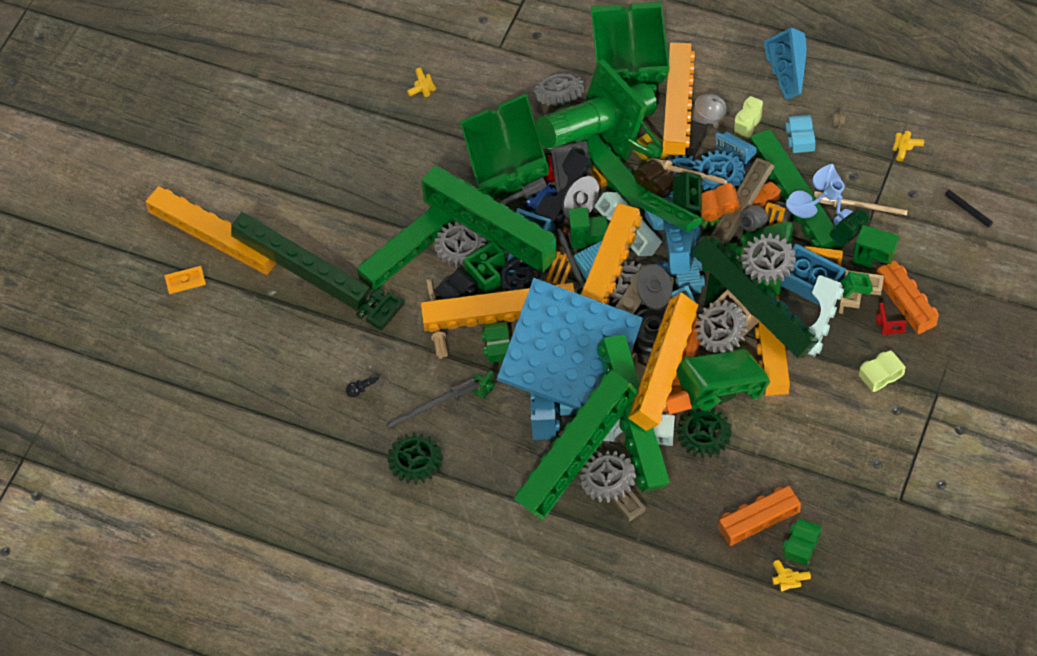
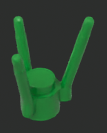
M642 122L641 126L655 143L650 142L645 147L631 138H628V142L633 144V150L649 158L659 159L663 153V148L661 147L663 143Z

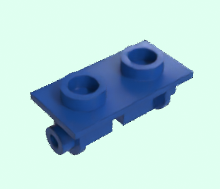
M551 181L547 184V188L536 192L538 195L535 198L531 196L525 202L527 206L524 209L525 211L528 210L534 213L543 197L556 196L557 190L549 187L552 183Z

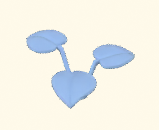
M829 164L819 169L813 176L812 182L817 190L824 191L821 196L813 201L811 195L807 192L795 191L789 196L786 206L791 213L800 218H811L817 213L815 204L825 196L829 200L837 199L836 214L838 216L833 221L836 227L842 219L853 211L844 209L840 212L841 199L843 198L840 194L845 186L837 174L834 165Z

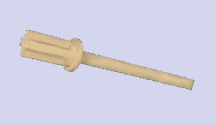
M650 157V160L657 161L664 170L669 172L673 171L681 174L689 172L701 175V179L727 184V181L723 178L672 166L670 160L663 161Z
M815 191V198L817 199L823 192ZM825 196L819 203L834 205V208H836L837 199L829 200ZM841 199V204L907 216L908 210Z
M426 279L429 300L435 301L432 279ZM440 329L432 334L431 339L434 341L436 356L442 359L448 356L445 342L447 336Z

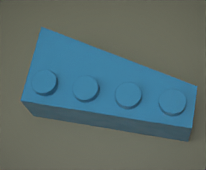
M663 219L664 240L671 274L688 273L691 271L694 256L691 252L697 246L696 242L698 239L701 238V224L687 232Z
M530 393L533 440L556 439V431H560L559 419L555 420V414H559V403Z

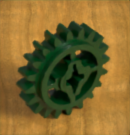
M700 408L696 409V413L689 410V416L683 414V420H679L677 440L681 441V447H686L687 453L693 450L694 457L701 453V458H704L705 453H707L712 458V452L719 455L720 449L726 450V444H730V437L732 436L731 424L728 423L727 417L722 418V412L715 414V408L710 412L701 411ZM694 425L693 433L689 434V429ZM719 430L720 435L714 439L715 431Z
M413 432L411 438L405 434V440L398 438V444L392 443L393 449L388 450L389 469L393 470V476L398 475L399 481L406 478L407 484L414 480L415 485H417L418 479L425 483V477L433 479L432 473L438 474L437 467L442 466L441 447H437L436 440L431 442V436L424 439L423 433L416 437L415 432ZM422 449L426 450L431 457L426 456ZM399 460L404 461V464H406L408 468L403 466Z

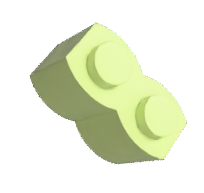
M752 96L745 100L743 109L735 117V136L747 140L752 135L754 127L760 122L762 117V100Z
M892 351L882 352L876 359L865 361L860 366L859 377L872 392H875L885 387L888 383L901 378L905 373L906 367Z

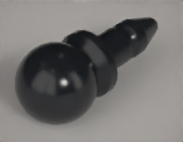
M371 376L362 382L357 380L356 382L349 383L346 386L347 395L349 397L359 396L361 392H365L366 387L374 384L380 376Z

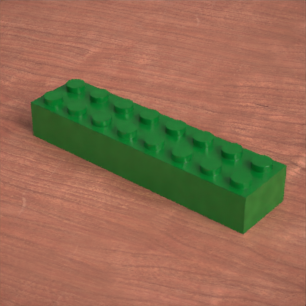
M435 165L421 179L425 203L486 240L494 241L501 249L541 273H544L557 258L556 238L552 232L545 231L535 222H530L520 213L510 210L505 204L498 203L491 196L478 191L476 187L464 183L461 178L454 177L447 170Z
M613 370L606 373L602 377L598 388L590 393L586 404L578 409L574 420L565 426V432L562 436L553 442V448L550 452L541 458L540 465L529 474L525 485L517 490L514 500L538 518L544 520L639 394L632 384Z

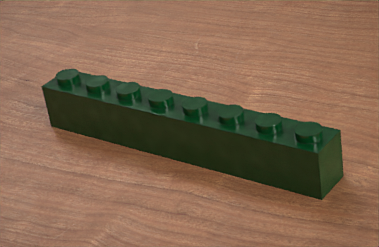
M241 212L232 223L231 236L356 311L359 310V307L368 298L369 286L249 215Z
M704 236L691 254L797 358H805L819 342L815 337L816 333L809 327L806 328L802 324V319L796 314H792L788 310L789 307L783 301H778L771 289L765 288L761 283L759 284L758 277L751 280V274H745L746 268L742 267V262L735 258V254L731 250L725 249L721 245L722 241L718 237Z

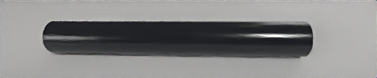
M951 190L945 193V196L988 228L991 227L993 221Z

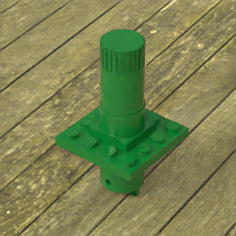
M604 59L599 60L585 101L581 104L539 117L535 125L538 140L545 148L552 149L590 135L599 134L622 161L628 160L633 148V144L628 142V138L635 141L642 120L652 116L656 111L657 102L654 91H656L657 86L639 83L629 87Z

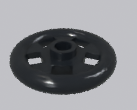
M513 258L502 267L500 283L505 291L529 289L530 287L525 288L523 285L529 282L532 283L533 278L544 281L545 272L541 273L528 265V268L520 267V264L526 263L518 258ZM510 269L515 270L513 276L507 275ZM536 271L537 277H532L531 272ZM514 281L517 284V286L513 287L510 285V283Z

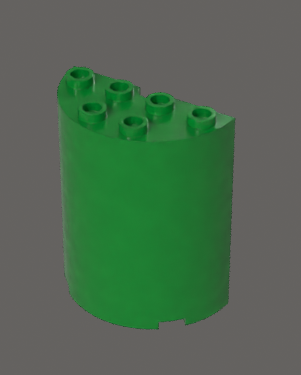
M662 1L632 3L629 7H622L621 4L590 6L596 65L599 60L604 59L629 87L639 83L654 84L656 86L661 84L668 76L670 69Z
M527 93L499 104L498 108L494 111L486 109L481 113L460 121L477 187L481 193L492 198L494 196H502L505 199L523 190L521 185L525 186L548 175V163L542 143H540L536 135V122Z

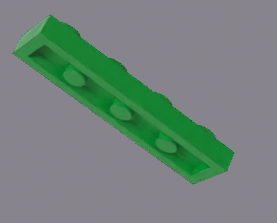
M646 191L635 198L636 206L687 232L701 224V217L650 191Z

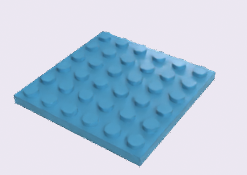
M533 278L496 380L578 410L582 405L586 404L590 393L598 388L604 376L603 363L597 353V344L603 338L625 334L630 352H632L643 318Z

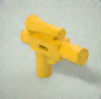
M417 68L415 72L418 80L414 83L415 87L407 90V94L411 97L422 92L424 97L430 96V91L436 90V86L430 74H427V78H425L422 68Z
M905 131L903 135L896 133L892 149L897 151V148H899L896 160L903 161L906 151L912 150L914 146L923 147L924 139L910 138V131Z
M780 560L773 562L778 576L772 577L773 585L779 584L781 592L801 587L800 581L811 579L810 571L793 572L789 568L784 569Z

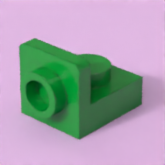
M849 272L840 282L842 289H844V298H849L852 293L870 294L873 291L869 274Z

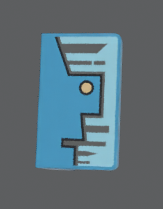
M727 131L723 135L719 132L715 135L717 149L722 152L726 150V154L733 152V157L738 156L739 161L745 164L756 153L755 146Z

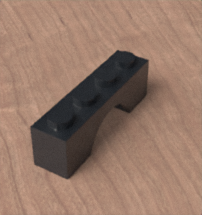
M570 150L562 164L564 173L568 176L565 189L556 196L543 197L534 212L536 215L551 219L556 228L565 219L562 211V202L568 187L576 179L590 176L593 169L589 158Z

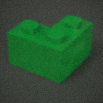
M587 207L569 209V232L572 249H584L597 244L601 240L603 241L608 228L606 216L589 218Z
M863 225L856 241L853 264L868 269L872 268L874 260L891 264L898 247L899 236Z
M492 241L464 258L463 267L477 281L478 289L483 294H490L501 288L500 274L497 271L505 264V253Z

